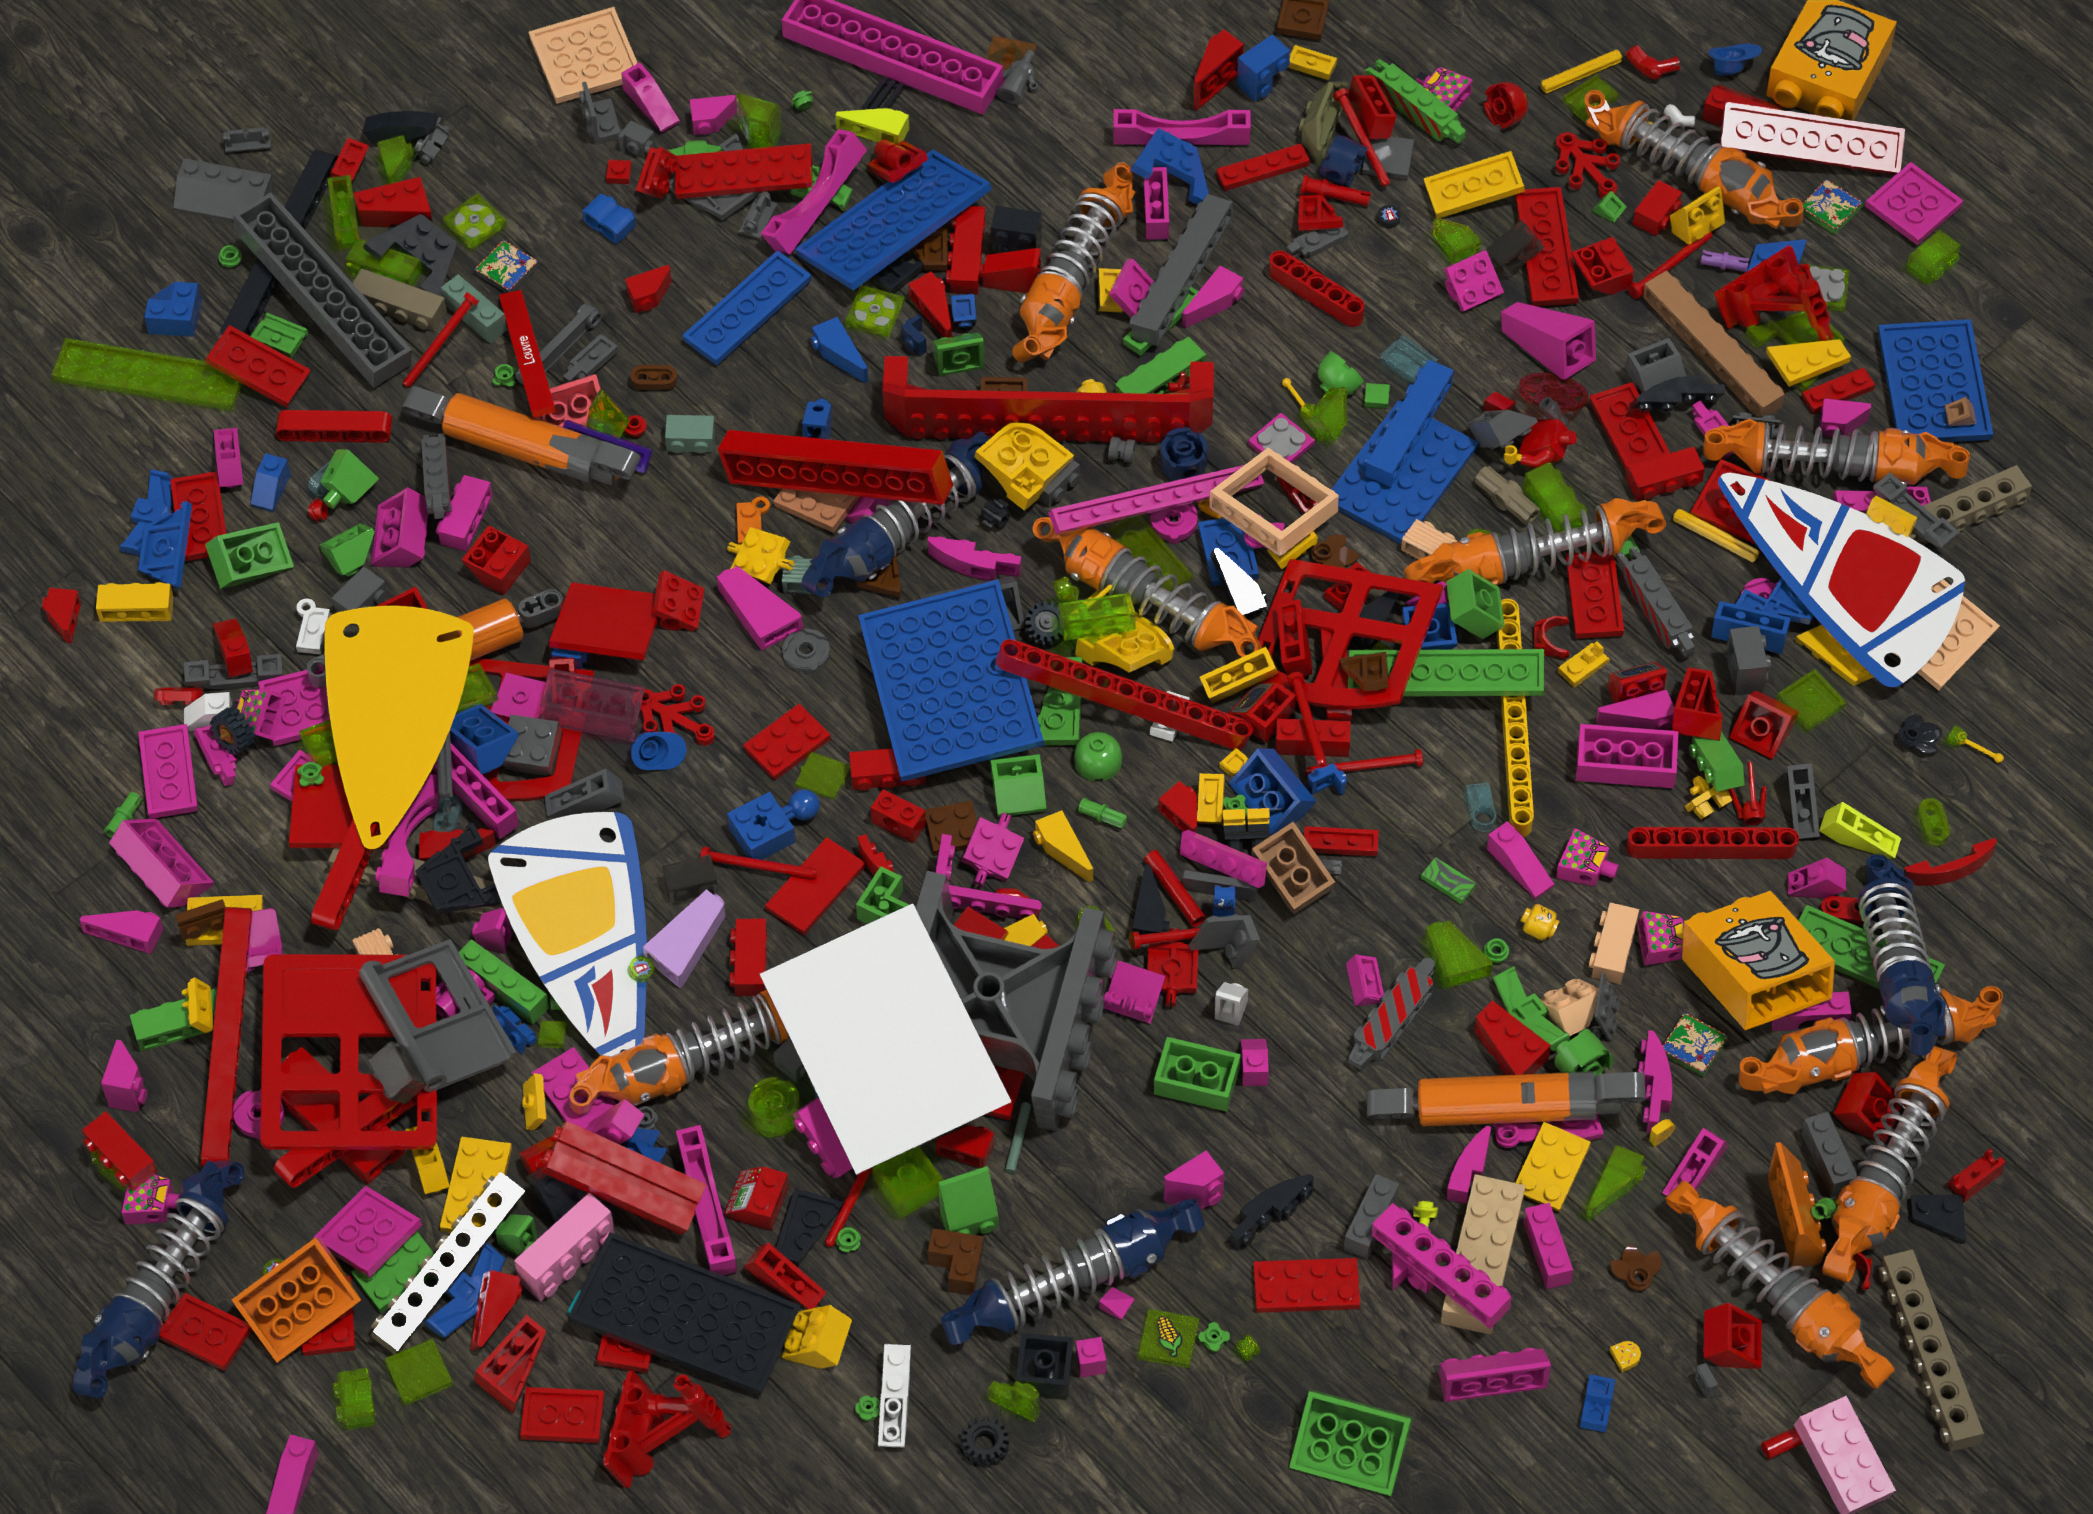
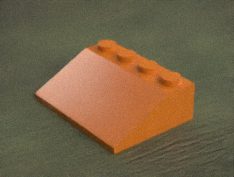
M1781 1142L1775 1143L1768 1173V1182L1786 1251L1789 1255L1790 1266L1808 1267L1821 1265L1824 1254H1827V1246L1825 1240L1821 1239L1819 1231H1821L1820 1219H1816L1811 1212L1815 1202L1813 1194L1808 1193L1809 1179L1807 1171L1802 1170L1800 1161Z
M316 1237L232 1299V1302L277 1363L361 1301V1298L321 1238Z

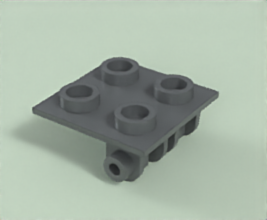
M1601 973L1596 1011L1589 1030L1597 1038L1605 1035L1608 1041L1612 1042L1613 1032H1616L1617 1029L1615 1016L1616 1010L1620 1008V999L1615 994L1612 984L1609 983L1605 974Z

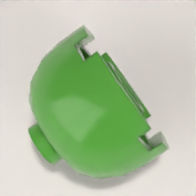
M1332 351L1324 356L1318 366V378L1322 382L1320 388L1330 396L1332 393L1338 396L1351 395L1360 388L1364 380L1356 370L1345 364L1346 361Z
M1089 733L1081 738L1076 745L1074 753L1075 768L1082 777L1089 781H1095V779L1109 780L1117 775L1122 766L1123 755L1120 744L1107 733Z

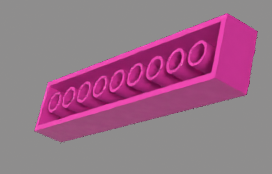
M794 0L782 19L784 38L879 75L886 76L982 115L997 94V89L1003 83V65L834 0Z

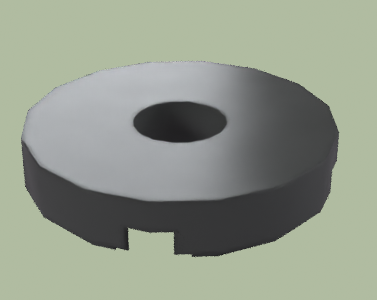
M808 628L801 629L797 633H791L785 639L782 647L784 662L787 666L796 672L804 674L822 669L829 661L831 654L830 645L825 635L817 630ZM805 647H809L813 650L809 654H802L800 652V650Z

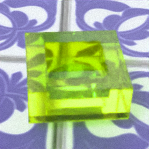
M541 1020L538 1040L539 1047L564 1049L567 1030L566 1022Z

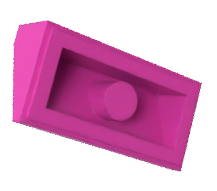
M1355 954L1346 963L1355 1006L1381 1003L1384 991L1376 957Z

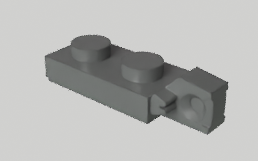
M1344 227L1309 231L1294 239V242L1286 247L1287 253L1295 258L1302 255L1311 258L1346 241L1349 238V233Z
M600 334L570 361V365L567 368L568 372L563 375V384L593 375L619 351L618 345Z

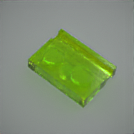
M1598 74L1563 96V102L1567 103L1569 108L1584 122L1589 119L1585 112L1584 97L1589 91H1601L1605 96L1608 106L1619 98V94L1605 80L1602 81ZM1592 103L1591 105L1597 106L1599 103Z

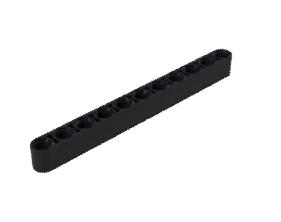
M315 149L284 206L304 230H306L329 186L331 171L338 159V155ZM257 258L219 332L218 340L229 325L251 336L279 281L259 258Z

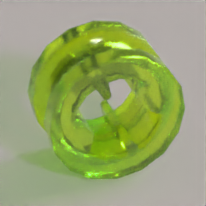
M1244 1335L1243 1341H1236L1238 1351L1246 1360L1250 1361L1253 1359V1354L1258 1355L1260 1353L1259 1346L1250 1335Z

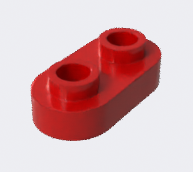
M162 687L154 689V699L158 700L161 705L174 704V701H184L185 705H190L203 696V688Z
M1829 896L1823 900L1820 911L1850 924H1864L1860 911L1855 909L1856 907L1859 908L1858 898ZM1830 905H1836L1838 908H1831Z

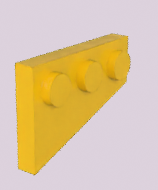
M1819 625L1796 636V643L1800 646L1804 645L1812 651L1813 656L1817 659L1821 658L1828 663L1835 673L1852 686L1874 677L1823 625Z

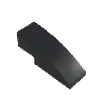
M420 111L380 113L366 117L363 134L371 145L388 139H392L397 145L435 132L438 116L435 113Z

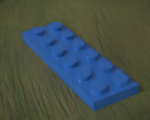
M777 250L682 335L683 341L712 363L718 365L812 280L811 274Z

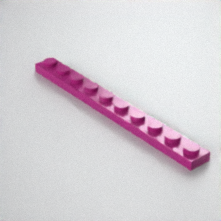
M1244 465L1054 508L1048 514L1057 535L1210 499V491ZM1261 474L1238 492L1259 488L1264 485Z

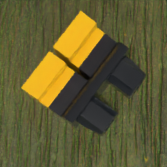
M1269 808L1247 809L1248 832H1246L1245 809L1222 811L1224 837L1228 847L1243 852L1242 841H1252V848L1270 837Z

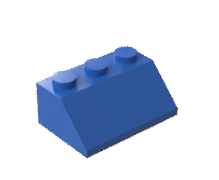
M481 703L455 714L450 728V743L481 774L489 773L493 769L500 767L518 738V732Z
M1257 748L1229 782L1238 795H1243L1246 798L1245 804L1249 809L1269 808L1270 835L1275 834L1290 823H1295L1302 819L1316 803L1314 797L1274 749Z

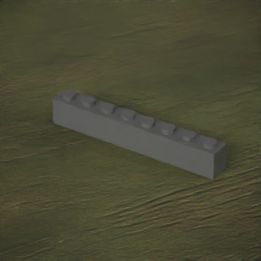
M1207 194L1203 202H1199L1196 214L1193 218L1189 219L1186 231L1179 236L1176 248L1170 251L1166 265L1160 268L1156 282H1152L1149 294L1146 299H1142L1139 311L1130 320L1129 327L1132 329V339L1145 341L1155 346L1160 344L1176 312L1188 296L1190 287H1193L1231 222L1233 218L1232 201Z

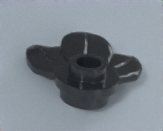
M1914 714L1905 719L1904 727L1898 732V742L1905 749L1916 748L1923 754H1936L1938 749L1933 742L1940 738L1942 730L1936 724L1924 723L1921 715Z

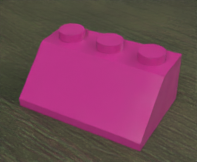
M407 487L378 505L371 559L372 566L410 567L423 559L429 516L425 496Z

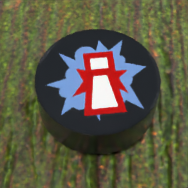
M1385 205L1379 209L1377 220L1382 227L1394 228L1400 223L1401 213L1397 207Z

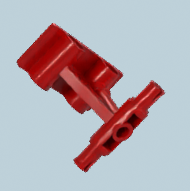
M1790 245L1714 293L1724 324L1728 329L1738 323L1744 327L1757 325L1761 321L1759 311H1806L1811 327L1816 329L1818 340L1829 341L1833 339L1829 326L1830 315L1819 283L1813 279L1808 264H1798L1794 249Z
M634 1371L627 1372L626 1380L622 1384L620 1403L616 1407L614 1426L610 1430L608 1449L603 1458L604 1466L625 1488H630L633 1475H645L652 1469L654 1460L648 1452L695 1421L699 1420L706 1428L713 1429L720 1438H725L731 1433L729 1429H732V1427L724 1419V1413L716 1404L714 1397L709 1396L699 1384H693L687 1375L677 1376L674 1380L676 1383H673L674 1388L681 1393V1397H664L662 1394H654ZM666 1415H674L664 1422Z

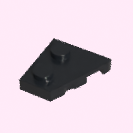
M899 257L879 271V273L872 276L871 279L892 295L923 270V264L918 261L915 264L903 261V257Z
M1962 1195L1910 1196L1912 1223L1921 1227H1927L1932 1232L1941 1236L1944 1233L1956 1238L1957 1243L1965 1244L1966 1231Z

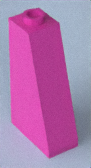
M736 566L732 569H727L717 576L719 592L761 651L784 640L791 633H797L803 629L802 616L798 611L740 567Z

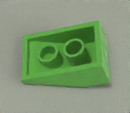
M279 522L218 535L205 544L220 589L241 585L294 567Z
M987 1166L938 1182L940 1217L946 1231L976 1235L979 1233H990L999 1227V1216Z

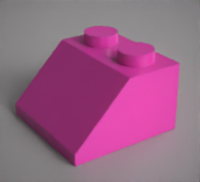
M116 1040L101 1085L109 1107L138 1113L141 1104H144L146 1101L147 1090L144 1087L143 1078L136 1063L122 1041Z
M1207 1150L1164 1176V1201L1167 1204L1175 1205L1183 1200L1196 1199L1199 1208L1204 1209L1208 1205L1213 1206L1217 1204L1223 1197L1224 1172Z

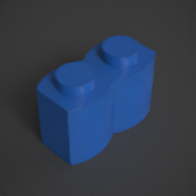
M599 194L582 210L583 221L616 244L636 227L634 213L629 208L618 206L615 199L611 196Z

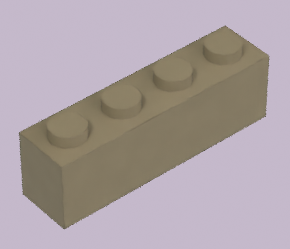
M365 269L360 270L353 282V285L380 315H388L400 322L416 325L423 330L427 329L435 332L447 312L444 297Z

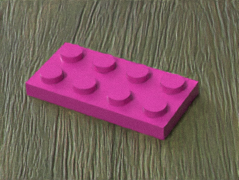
M187 724L138 732L149 819L198 811Z
M573 1047L531 1072V1074H542L544 1094L565 1122L568 1121L586 1129L589 1122L615 1106L616 1103L612 1098L600 1095L587 1113L577 1114L573 1112L570 1108V1092L578 1082L575 1074L589 1069L586 1062ZM580 1095L574 1100L582 1104L587 1102L588 1099Z

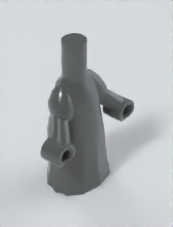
M1027 50L1022 60L1013 62L1008 69L1003 71V83L996 91L997 96L1001 100L1011 104H1020L1028 80L1030 82L1029 91L1031 93L1038 92V83L1035 82L1034 69L1030 64L1035 55L1032 50Z

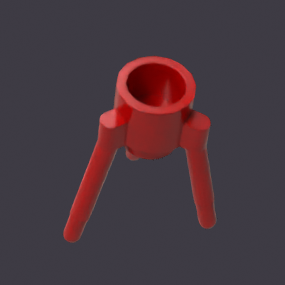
M1749 761L1748 777L1751 801L1745 802L1742 808L1733 788L1728 789L1738 812V819L1744 820L1746 825L1754 826L1761 824L1764 821L1763 819L1766 818L1767 787H1762L1759 804L1756 801L1753 764Z

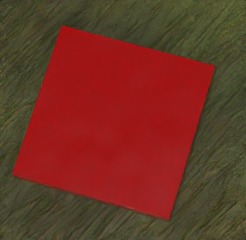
M571 582L550 637L549 647L645 660L659 620L658 616L652 614L655 594Z
M296 764L289 848H341L352 823L353 815L344 789L339 765H321V775L324 777L323 783L302 786L299 782L301 776L298 774V768L303 764ZM388 838L376 849H388Z

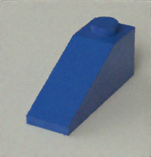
M838 317L812 327V346L815 350L820 351L823 358L863 383L868 382V368Z

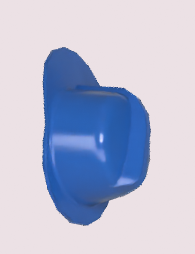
M1738 44L1729 47L1713 48L1708 51V54L1714 58L1716 75L1731 76L1740 73L1745 68L1748 59L1760 55L1762 48L1755 44Z
M645 732L636 737L633 744H630L632 761L635 766L643 770L675 768L684 760L687 751L683 738L672 732Z

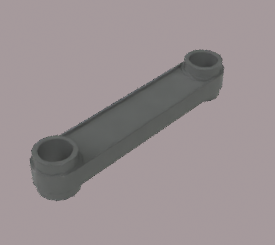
M587 303L583 304L577 311L576 317L540 352L545 372L589 328L593 329L600 323L602 313L599 309ZM518 369L516 379L524 385L520 370Z

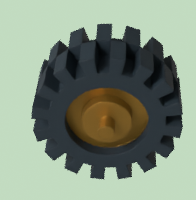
M234 707L225 708L212 717L210 725H212L210 730L214 732L212 734L213 737L217 738V743L223 745V750L228 749L230 754H237L254 742L253 738L255 737V734L252 732L254 731L253 726H249L251 723L249 719L246 720V715L244 713L240 714V710L237 708L234 710Z

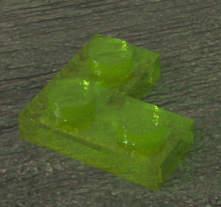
M993 1380L988 1389L989 1400L1035 1423L1040 1415L1039 1392H1037L1036 1388L1030 1384H1021L1017 1381L1011 1387L1006 1383L1000 1384Z

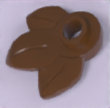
M1340 534L1331 535L1325 542L1317 543L1311 551V557L1316 563L1341 568L1354 564L1359 559V554L1345 546L1346 535Z
M1629 1244L1623 1252L1622 1260L1610 1261L1612 1273L1617 1278L1627 1281L1630 1288L1636 1291H1644L1651 1286L1652 1277L1660 1271L1661 1256L1658 1251H1653L1644 1257L1636 1247ZM1641 1277L1644 1281L1638 1282L1635 1278Z

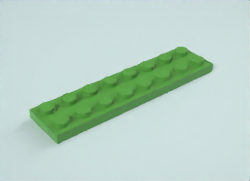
M1544 649L1420 650L1403 696H1544ZM1349 650V657L1386 652L1389 680L1400 650ZM1349 676L1348 688H1361Z

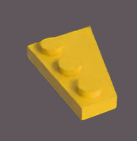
M1840 339L1766 348V354L1788 387L1851 361V355Z

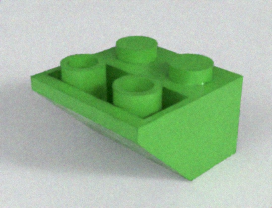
M1040 754L991 760V776L998 817H1001L1002 813H1007L1006 816L1046 811Z

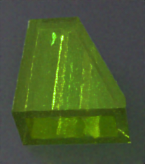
M1451 921L1434 922L1426 927L1425 941L1432 960L1435 962V968L1444 989L1491 977L1492 961Z

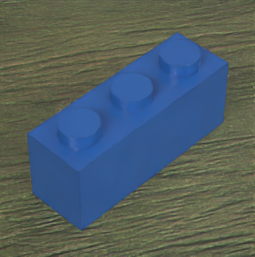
M1720 601L1714 618L1711 637L1728 641L1730 629L1759 626L1761 635H1765L1766 649L1764 650L1782 654L1791 618Z

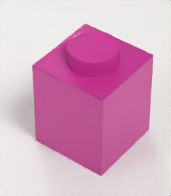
M1097 1337L1076 1341V1358L1080 1378L1106 1374V1357L1102 1338Z

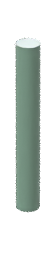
M1027 1102L1021 1104L1005 1172L1009 1174H1014L1031 1109V1104Z

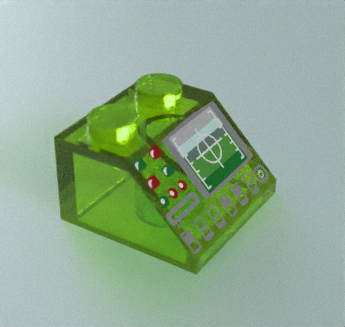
M737 93L738 125L750 147H775L782 134L780 105Z

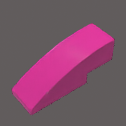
M1484 1127L1462 1152L1451 1174L1446 1200L1467 1204L1470 1183L1474 1181L1475 1174L1483 1175L1491 1127Z

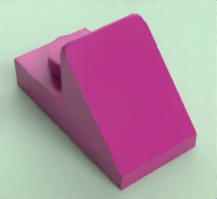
M1392 1252L1393 1290L1406 1278H1408V1281L1414 1288H1420L1425 1293L1433 1288V1284Z

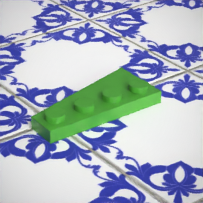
M1066 657L1083 663L1082 657ZM1049 686L1047 695H1045L1041 713L1037 718L1044 745H1077L1080 741V696Z

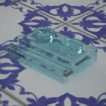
M1403 334L1398 341L1393 342L1380 355L1382 362L1413 384L1416 381V374L1419 368L1424 367L1428 360L1438 363L1437 358Z

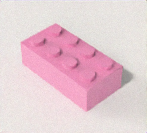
M588 1193L514 1260L517 1275L520 1277L519 1283L540 1302L546 1297H551L564 1280L571 1279L583 1263L586 1264L592 1260L595 1252L603 1246L609 1232L615 1234L611 1211L592 1194Z
M1847 1396L1799 1417L1795 1422L1794 1426L1840 1514L1860 1512L1888 1499L1896 1491Z

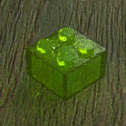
M919 1145L872 1167L873 1181L901 1219L939 1196L938 1182L943 1181V1178Z

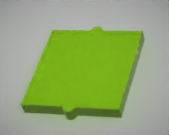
M811 752L805 765L801 766V773L795 786L811 790L816 794L835 800L841 786L845 785V778L850 770V765Z

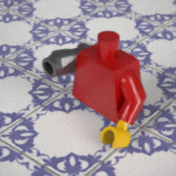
M1546 397L1540 402L1539 407L1546 419H1537L1538 422L1531 426L1532 430L1525 434L1518 454L1515 446L1508 445L1505 447L1504 460L1507 464H1514L1520 461V464L1526 465L1530 469H1540L1547 464L1561 460L1564 457L1567 446L1576 443V433L1573 430H1568V419L1562 415L1557 401Z

